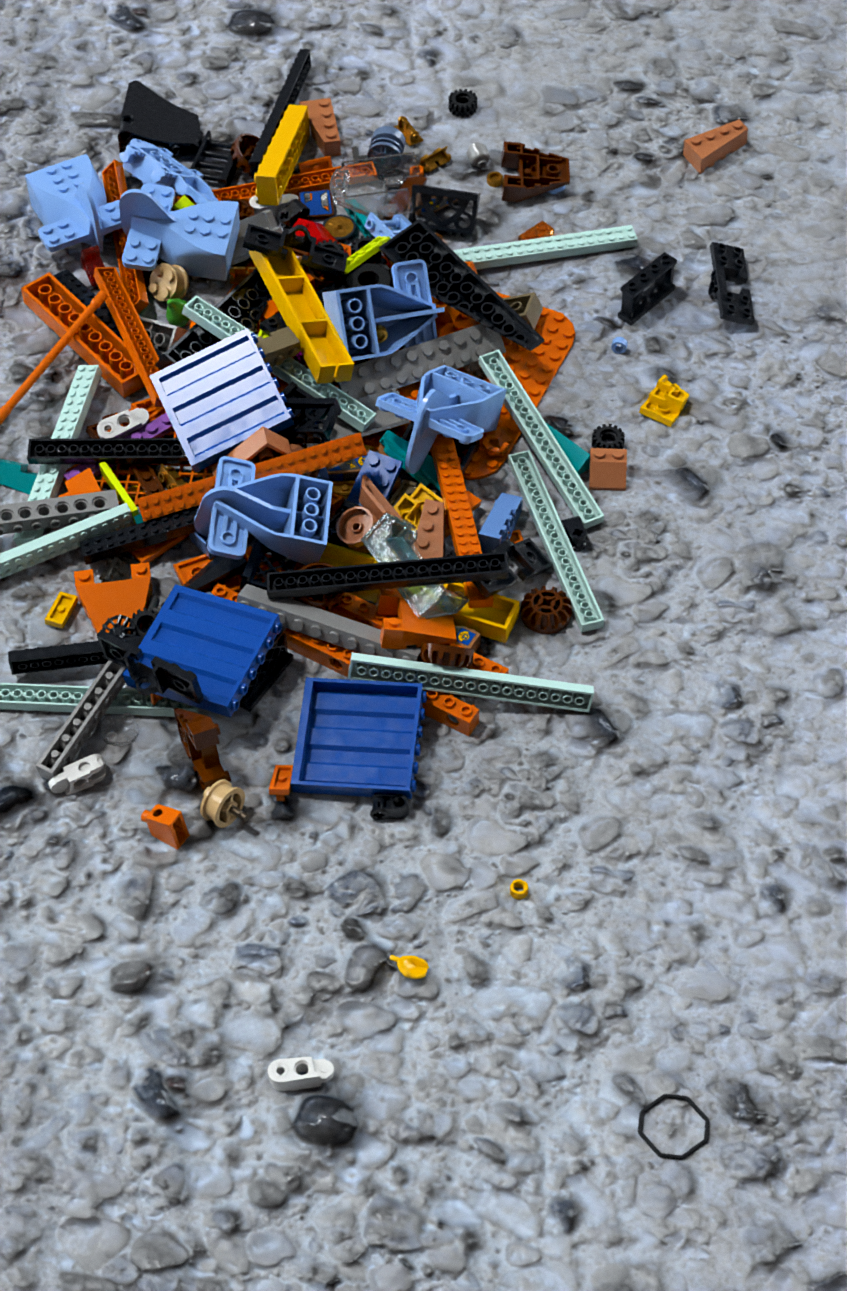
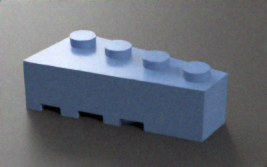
M501 492L499 498L495 500L494 507L478 533L482 554L490 553V551L496 549L507 540V537L510 540L512 531H514L523 510V497Z

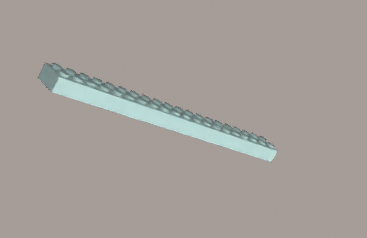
M627 225L453 251L464 262H473L476 270L632 248L637 247L638 239L633 226Z
M197 295L186 303L182 310L184 316L221 340L246 329V327ZM289 357L282 364L272 367V374L288 384L293 381L299 388L315 398H336L342 409L338 417L360 432H363L374 422L377 413L331 383L317 384L310 369L293 358Z
M498 349L479 356L478 363L490 383L507 389L503 402L574 517H580L584 529L602 523L604 521V514L500 350Z
M99 365L78 366L51 439H78L102 375ZM41 464L28 501L56 498L68 464ZM44 529L15 533L13 540L17 546L42 537Z
M530 450L508 455L510 469L548 557L553 564L560 585L566 596L571 600L572 612L581 633L603 628L604 618Z
M124 503L0 553V579L81 547L80 541L134 525L127 503Z
M353 652L348 670V679L423 683L424 690L588 713L594 695V687L589 685Z
M0 683V709L73 712L90 686ZM122 688L105 714L175 717L173 710L175 708L198 714L200 708L165 697L158 700L155 705H152L150 695H140L136 688Z

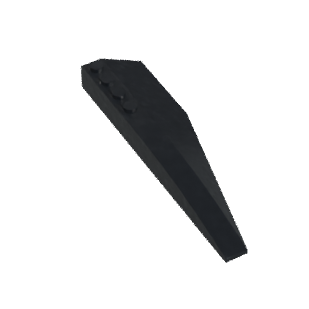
M418 219L379 247V250L393 263L416 259L424 260L427 266L431 296L529 351H532L544 342V339L421 219Z
M256 268L214 307L253 332L271 295ZM195 324L163 353L155 366L162 370L221 341V339L200 325Z

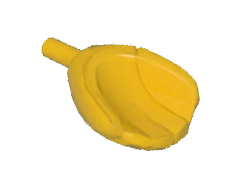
M391 955L389 958L397 962L400 973L410 979L425 977L429 969L428 963L416 956H402L399 958Z

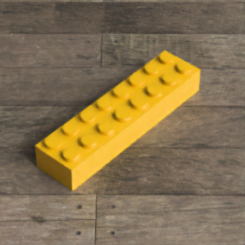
M289 104L287 110L284 111L283 118L279 121V127L276 128L275 135L271 138V144L267 147L266 154L263 155L262 163L259 164L258 171L254 174V183L257 185L255 196L258 197V204L278 206L310 136L308 106Z

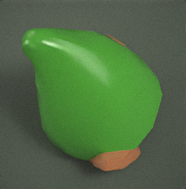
M173 298L167 301L166 318L169 324L178 327L191 324V320L182 314L183 307L188 302L180 298Z

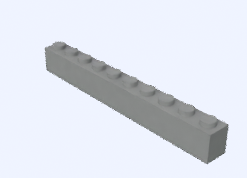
M246 584L238 594V603L279 614L282 627L360 654L417 662L422 661L420 657L421 647H416V645H409L406 649L401 650L381 648V629L290 598L268 599L267 590Z

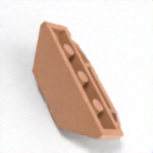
M364 474L362 476L359 502L362 506L371 511L382 522L385 533L411 534L413 532L412 529L367 475Z

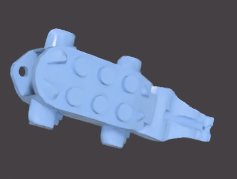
M132 139L130 144L127 145L125 152H121L119 155L126 172H130L132 177L140 179L142 184L172 187L176 190V196H191L197 204L219 201L214 196L211 187L202 180L204 175L198 170L188 169L173 158L174 154L166 148H158L151 143Z

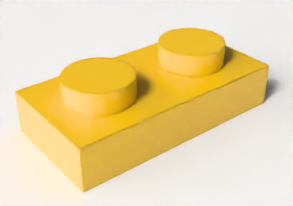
M59 592L44 619L45 624L63 629L78 602V597Z

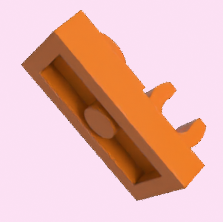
M330 156L298 163L300 174L333 168Z
M275 765L269 786V795H276L277 801H285V795L290 793L293 765Z

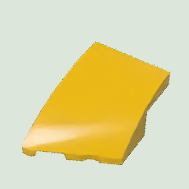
M664 374L658 380L656 387L650 392L647 401L640 407L639 413L671 427L683 410L689 394L676 383L672 384L669 382L668 376Z
M421 483L411 496L404 493L394 506L397 513L413 531L411 534H406L410 542H413L415 539L425 499L443 502L442 498Z

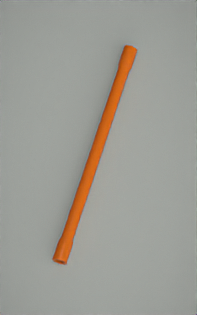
M100 290L83 313L7 403L0 408V425L92 314L105 302L108 295L104 291Z

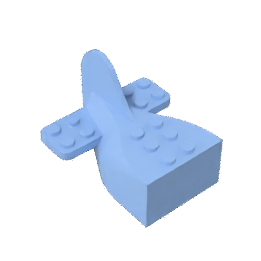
M87 154L25 175L31 207L44 225L38 230L39 238L49 252H56L83 242L91 245L95 253L99 254L103 252L105 235L122 228L119 210L120 200L107 203L104 186Z
M144 184L141 190L130 189L121 195L119 201L121 225L127 236L122 255L124 267L152 271L156 268L158 258H161L168 264L182 266L188 275L227 281L240 230L239 202L213 201L171 211L175 198L174 189L169 186Z
M416 259L394 263L391 267L394 288L383 284H373L322 292L325 311L353 361L389 355L402 346L405 349L438 338L435 319L437 318V313L445 312V308H436V304L432 302L427 266L424 260ZM376 325H382L387 330L388 337L382 343H378Z
M443 365L423 375L416 400L390 392L377 397L376 406L383 412H391L398 418H406L414 422L406 453L405 468L408 473L415 474L424 463L438 434H442L447 438L458 439L460 443L468 445L481 439L483 433L496 430L507 389Z
M229 456L221 457L217 464L215 487L203 496L194 520L197 532L208 538V552L226 558L242 559L246 552L249 531L266 547L297 563L306 566L319 562L327 546L333 482L292 473L273 474L254 480L256 470L254 463Z

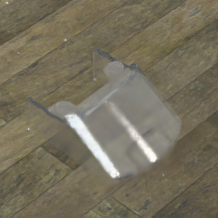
M414 152L343 161L341 163L342 167L336 169L331 177L330 192L332 198L337 205L366 216L373 212L380 220H383L384 216L412 213L414 210L408 188L388 191L389 187L400 186L404 178L419 176L420 172Z

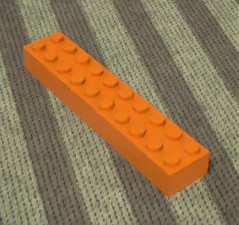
M50 272L21 288L24 303L60 338L87 308ZM93 313L68 345L89 365H99L102 370L101 377L125 398L143 388L144 383L124 341Z

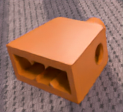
M88 468L67 480L65 485L68 492L58 497L100 492L101 490L91 469Z
M157 804L151 811L144 810L141 815V820L147 823L153 837L177 850L190 836L182 812Z

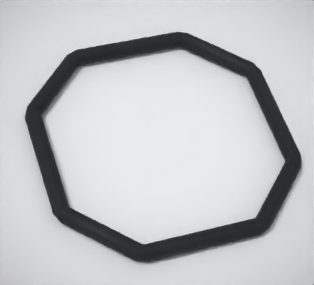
M663 1094L640 1111L638 1134L657 1156L683 1160L707 1143L710 1121L689 1097ZM665 1098L686 1100L705 1120L704 1139L683 1155L661 1153L642 1132L644 1113Z

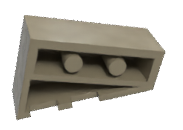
M289 326L271 332L270 336L264 339L261 336L257 337L259 341L256 343L257 348H262L266 356L263 360L265 363L269 362L271 368L282 364L284 360L296 356L301 351L300 340Z

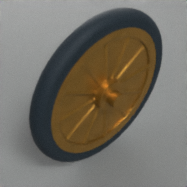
M345 215L332 216L322 224L338 242L350 239L357 230L355 221Z

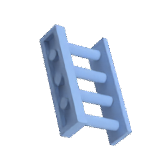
M370 212L364 227L375 238L378 236H388L391 239L412 223L401 212H395L392 220H380L373 212Z

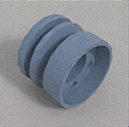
M391 126L379 127L374 131L367 154L368 160H373L375 168L388 170L399 166L406 144V138L403 133Z

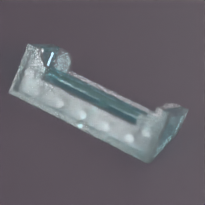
M385 513L361 539L378 563L423 559L413 545L418 534L412 523ZM443 584L397 588L419 619L457 614L469 601L463 592L447 590Z

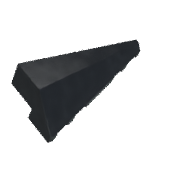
M216 556L183 586L204 593L212 591L215 584L244 572L247 561L244 557L236 560Z

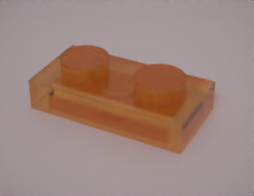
M541 221L519 235L518 241L550 237L554 234V228Z

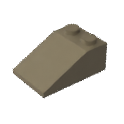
M535 292L502 298L535 330L543 310Z

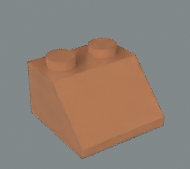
M590 448L589 490L626 491L627 449Z

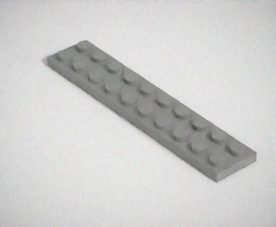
M478 324L389 355L356 364L353 368L351 381L337 382L340 390L352 398L358 399L387 389H398L419 382L425 373L440 366L446 365L458 369L479 362V356L498 349L503 354L506 353V349L499 333L483 324Z

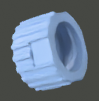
M616 337L612 341L611 349L617 354H622L626 351L628 342L623 337Z

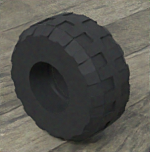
M375 263L360 264L346 274L343 285L347 288L373 284H383L394 288L392 274L383 266Z

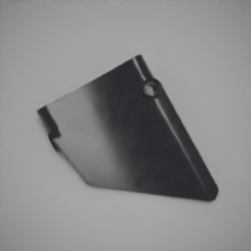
M135 80L129 83L120 116L121 125L118 133L120 153L125 152V147L130 144L132 139H139L156 147L162 146L174 154L173 157L196 156L203 137L198 115L172 104L140 81Z

